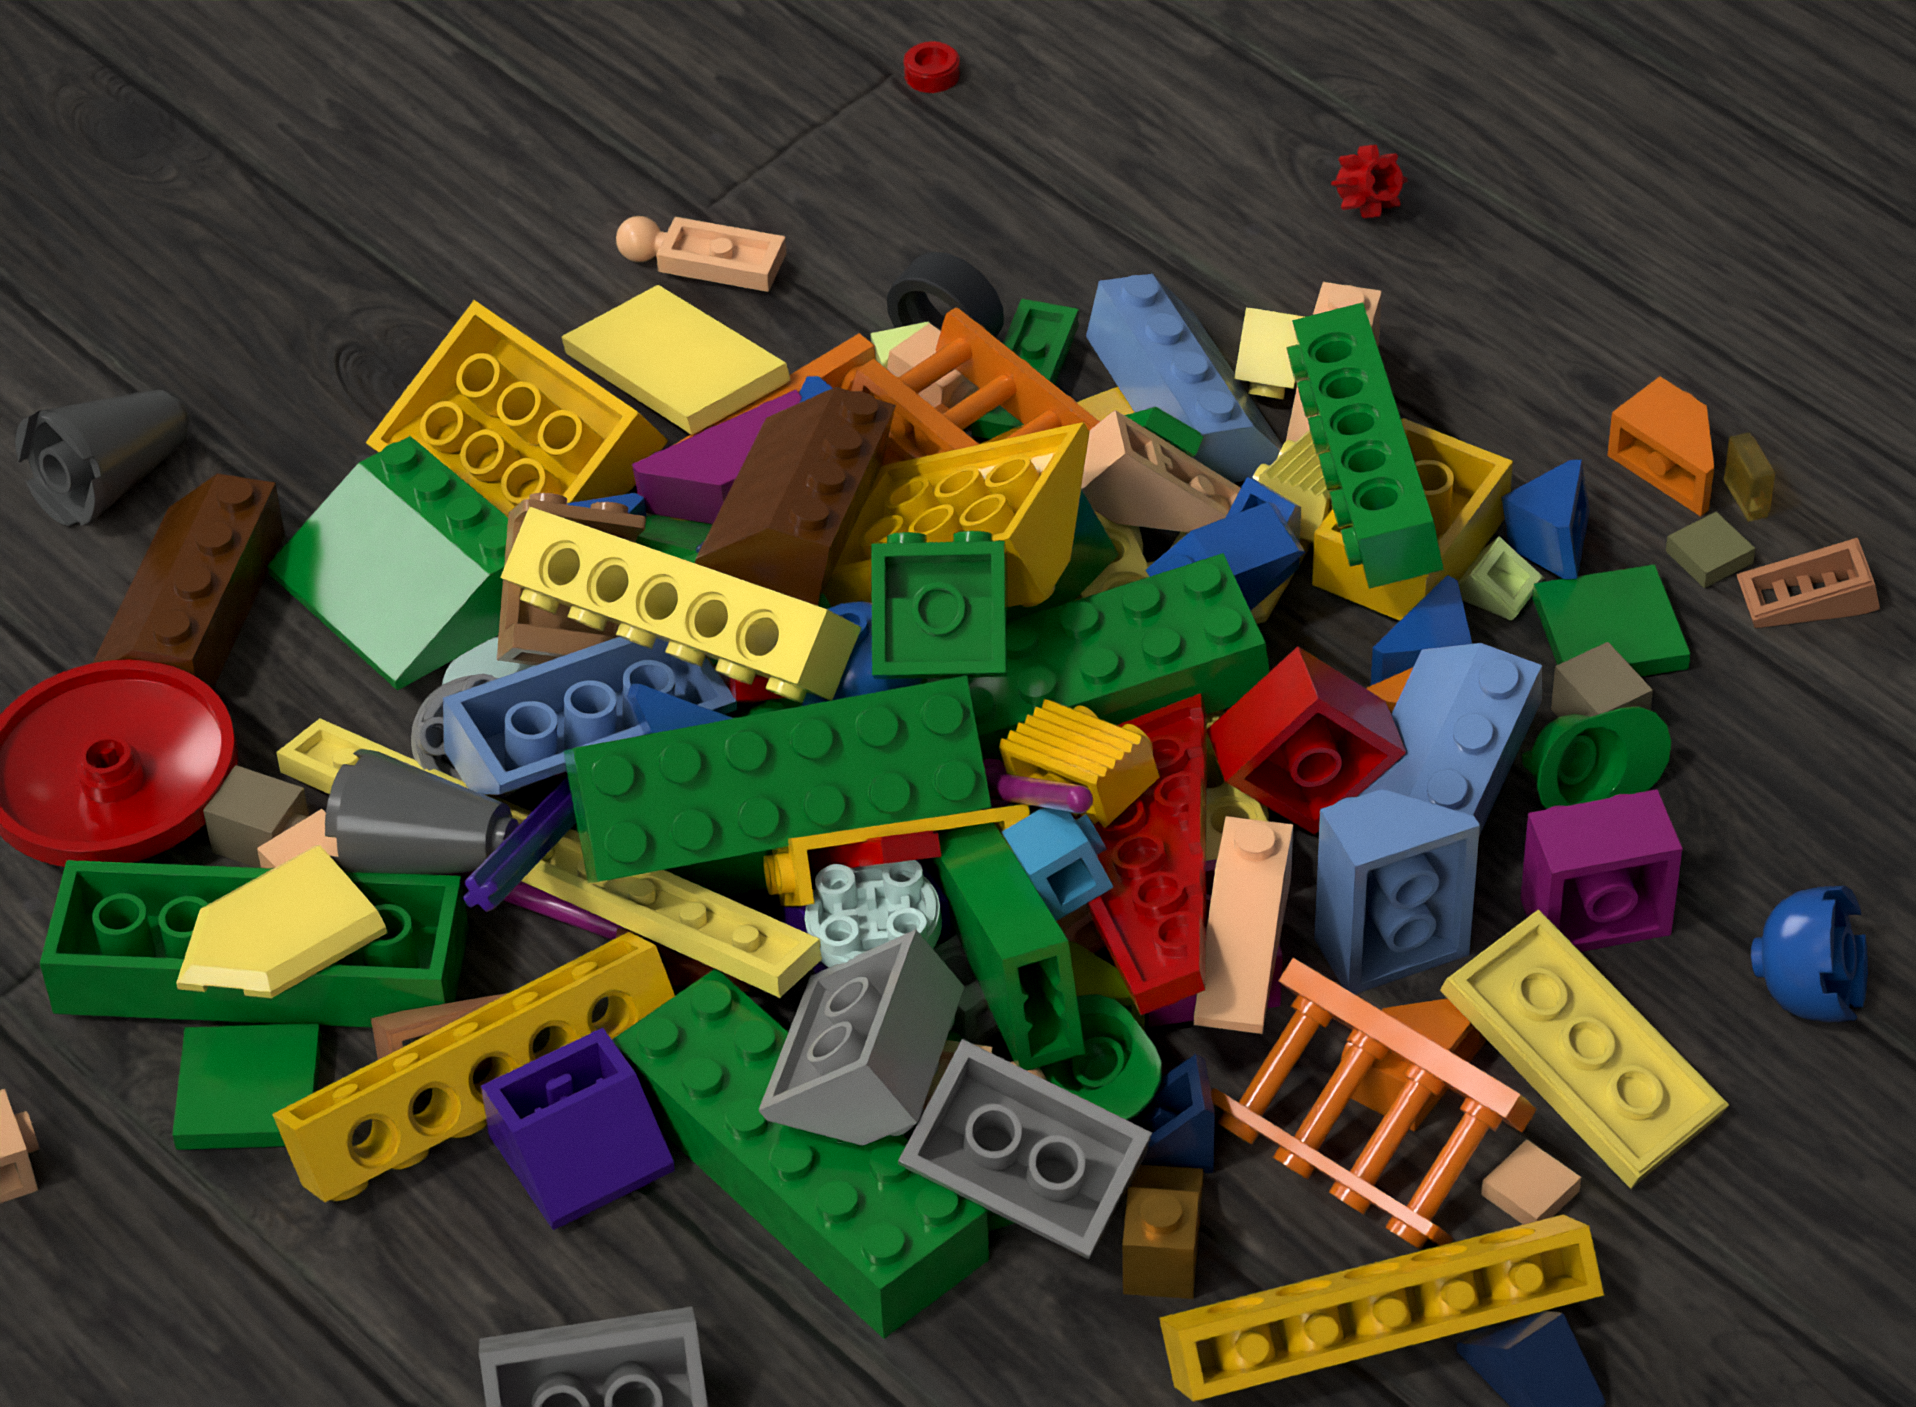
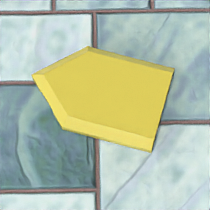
M316 845L200 909L176 982L177 988L205 992L208 986L243 989L244 996L273 998L387 933L386 926L372 903L321 845Z

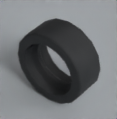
M928 252L916 258L892 284L886 296L887 313L894 328L929 322L941 331L945 317L933 306L926 292L940 298L952 309L955 307L959 308L976 323L982 325L995 338H997L1004 325L1003 305L996 289L979 270L967 261L946 252Z

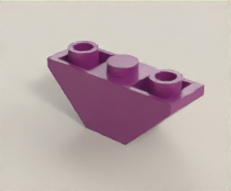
M795 389L776 399L764 402L752 410L719 425L712 426L693 437L655 452L649 457L632 464L638 495L645 497L646 513L713 524L765 419L798 404L802 399L798 391Z

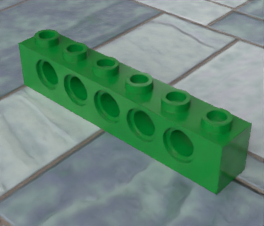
M1364 303L1292 320L1297 344L1286 347L1294 381L1297 382L1303 411L1308 419L1316 454L1319 457L1327 491L1339 488L1338 490L1330 491L1329 494L1338 528L1350 526L1349 528L1341 529L1349 566L1362 564L1369 589L1444 570L1434 520Z

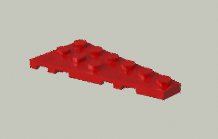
M1201 693L1117 725L1123 727L1125 724H1132L1140 728L1147 735L1152 743V753L1159 778L1106 828L1099 821L1096 824L1092 822L1106 847V850L1098 854L1097 857L1113 888L1086 903V906L1140 1015L1161 1007L1170 1006L1179 1000L1206 990L1207 711ZM1070 812L1075 820L1082 817L1080 814H1078L1075 817L1074 814Z

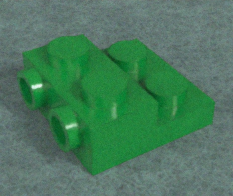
M984 531L954 533L953 542H927V535L901 532L887 535V543L871 544L872 676L874 679L957 678L967 676V678L1007 677L1008 578L1007 548L1004 541H993V534Z

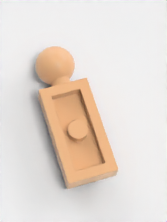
M634 216L625 220L618 228L616 234L618 250L625 258L633 262H645L657 256L658 272L769 292L786 256L785 236L680 217L674 218L668 232H662L659 226L650 218Z

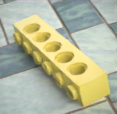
M530 506L500 577L523 588L520 600L536 608L556 614L559 604L571 607L568 618L599 631H604L607 621L619 625L616 632L617 636L649 649L653 648L656 638L668 642L665 653L699 667H702L706 656L718 660L715 671L749 685H752L756 674L769 679L765 689L798 703H803L806 693L829 701L833 700L862 628L825 608Z

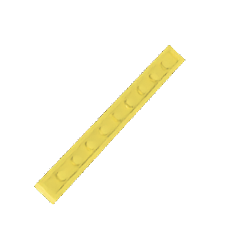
M321 718L276 752L281 773L330 794L334 779L343 764L355 766L359 758L353 753L359 749L378 751L424 770L416 760ZM425 769L427 772L467 788L465 783L436 769ZM483 794L507 804L511 810L512 818H515L519 825L532 813L493 794ZM572 829L521 880L779 998L822 960L819 938L665 870L588 883L579 833Z

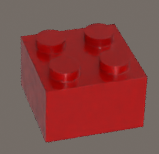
M1300 647L1295 648L1207 729L1226 783L1314 835L1319 831L1320 809L1334 805L1345 798L1357 797L1407 753L1385 700Z

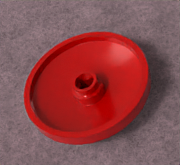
M110 660L91 663L61 672L33 686L14 700L0 714V836L13 848L26 856L65 867L66 860L133 863L172 848L191 836L206 823L203 812L204 808L217 793L235 765L238 766V745L231 717L226 706L210 686L194 675L174 666L145 660Z

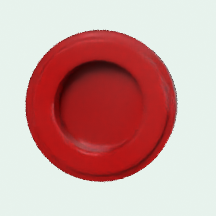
M935 41L923 42L913 46L904 56V78L906 83L911 88L924 93H938L952 88L960 78V62L957 51L945 43Z

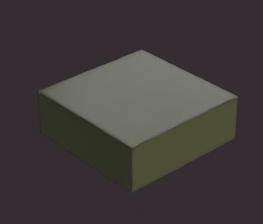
M1714 512L1667 536L1666 552L1703 588H1706L1753 564L1755 547L1718 512Z

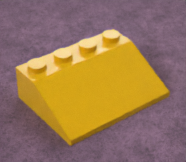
M473 300L366 441V444L375 451L380 452L389 444L399 442L411 436L508 517L509 512L522 500L529 499V496L534 493L562 495L567 498V504L624 495L636 484L632 464L649 457L655 452L661 451L669 440L639 412Z
M1081 422L883 465L823 593L831 607L841 603L857 601L872 603L871 544L887 543V535L901 532L927 535V542H953V534L963 531L990 532L993 534V541H1004L1007 548L1008 607L1021 605L1028 608L1047 600L1053 594L1056 582L1071 559L1090 433L1085 423Z

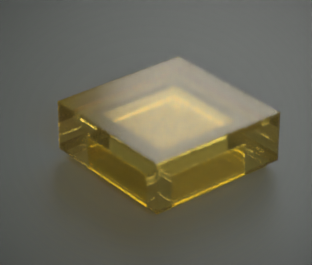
M1750 432L1729 437L1724 482L1748 522L1766 518L1771 507L1775 472Z

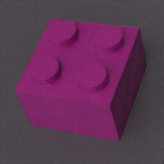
M1658 790L1635 794H1619L1607 799L1569 806H1554L1546 810L1528 813L1520 897L1527 918L1539 909L1580 952L1671 935L1682 847Z

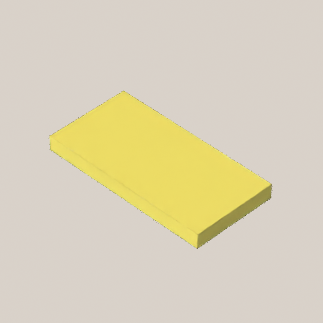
M659 285L561 336L567 355L691 435H695L791 381L786 362Z
M1539 909L1448 977L1440 989L1452 1004L1630 1189L1717 1120L1729 1106L1714 1088Z

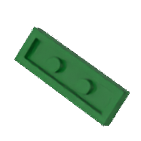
M1021 299L1003 344L1021 359L1027 361L1036 371L1055 385L1079 327V309ZM999 405L971 424L972 436L992 439L1023 425V423Z

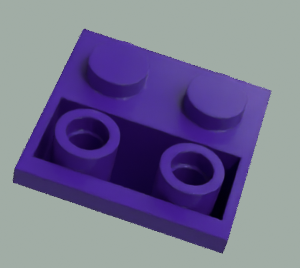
M604 1028L596 1030L481 1085L489 1137L552 1230L675 1171L674 1161L637 1075Z

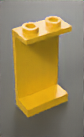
M1013 805L788 839L789 846L772 849L773 854L764 856V875L767 889L770 895L779 894L780 907L814 904L807 850L863 842L867 841V838L932 830L938 831L994 822L1005 839L1002 831L1030 816L1029 805Z

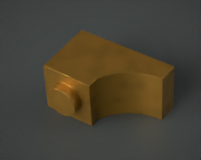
M1140 1165L1131 1187H1128L1123 1236V1294L1193 1299L1203 1191V1169Z

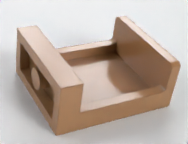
M553 493L531 494L529 499L522 500L509 512L504 567L529 506L636 543L637 536L645 531L646 517L628 514V507L619 503L596 502L592 503L590 508L567 505V498L562 495ZM503 579L497 661L536 666L619 637L616 635L619 625L607 621L604 631H599L568 618L571 607L559 604L556 614H552L520 600L524 589Z

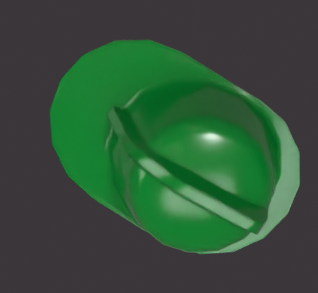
M1639 706L1626 707L1591 717L1578 714L1557 717L1545 725L1536 737L1532 749L1524 752L1521 756L1523 766L1532 773L1537 783L1542 805L1548 809L1554 806H1569L1607 799L1619 794H1635L1648 791L1660 779L1669 762L1672 742L1667 725L1655 712Z
M1099 994L1077 996L1085 1053L1039 1068L1045 1074L1048 1082L1128 1121L1137 1116L1153 1100L1161 1083L1162 1061L1158 1051L1131 1013L1115 999Z

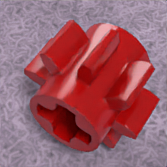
M1377 144L1359 146L1357 155L1340 156L1338 160L1342 168L1338 172L1337 178L1331 181V184L1337 188L1340 197L1343 199L1341 208L1347 210L1360 207L1362 218L1380 217L1382 208L1399 207L1401 203L1397 196L1403 184L1408 182L1407 177L1403 176L1400 167L1396 163L1398 155L1392 153L1379 156Z

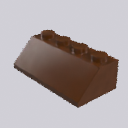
M834 387L767 417L696 557L695 564L818 606L883 464L896 405L875 399L872 395L865 392L849 391Z
M217 473L171 505L147 550L93 663L110 660L158 662L184 670L214 689L268 572L267 565L275 557L285 536L276 483Z

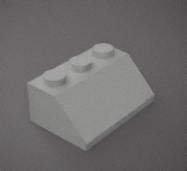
M913 930L861 953L846 963L836 964L810 976L758 1111L767 1121L862 1146L887 1135L899 1136L906 1133L922 1117L923 1105L933 1076L939 1068V1059L948 1033L954 1025V1016L964 990V985L917 930Z
M962 1039L907 1143L898 1164L1089 1259L1124 1199L1128 1187H1130L1146 1155L1152 1133Z
M693 1307L479 1339V1358L486 1407H708Z

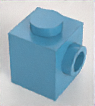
M1043 807L1002 831L1015 857L1056 921L1113 888L1097 857L1098 854L1106 850V847L1086 814L1075 820L1068 811Z

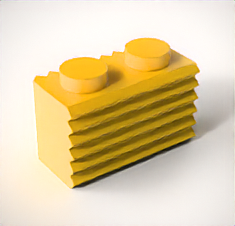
M1044 699L1042 708L1035 707L1034 714L1027 715L1025 723L1018 722L1016 731L1010 730L1008 738H1001L999 750L1007 774L1081 785L1088 788L1093 795L1092 806L1084 813L1073 814L1075 817L1078 814L1081 816L1086 814L1094 824L1099 821L1104 828L1114 821L1159 778L1152 753V743L1140 728L1132 724H1125L1123 727L1109 723L1099 719L1094 712L1081 705L1072 709L1057 702Z

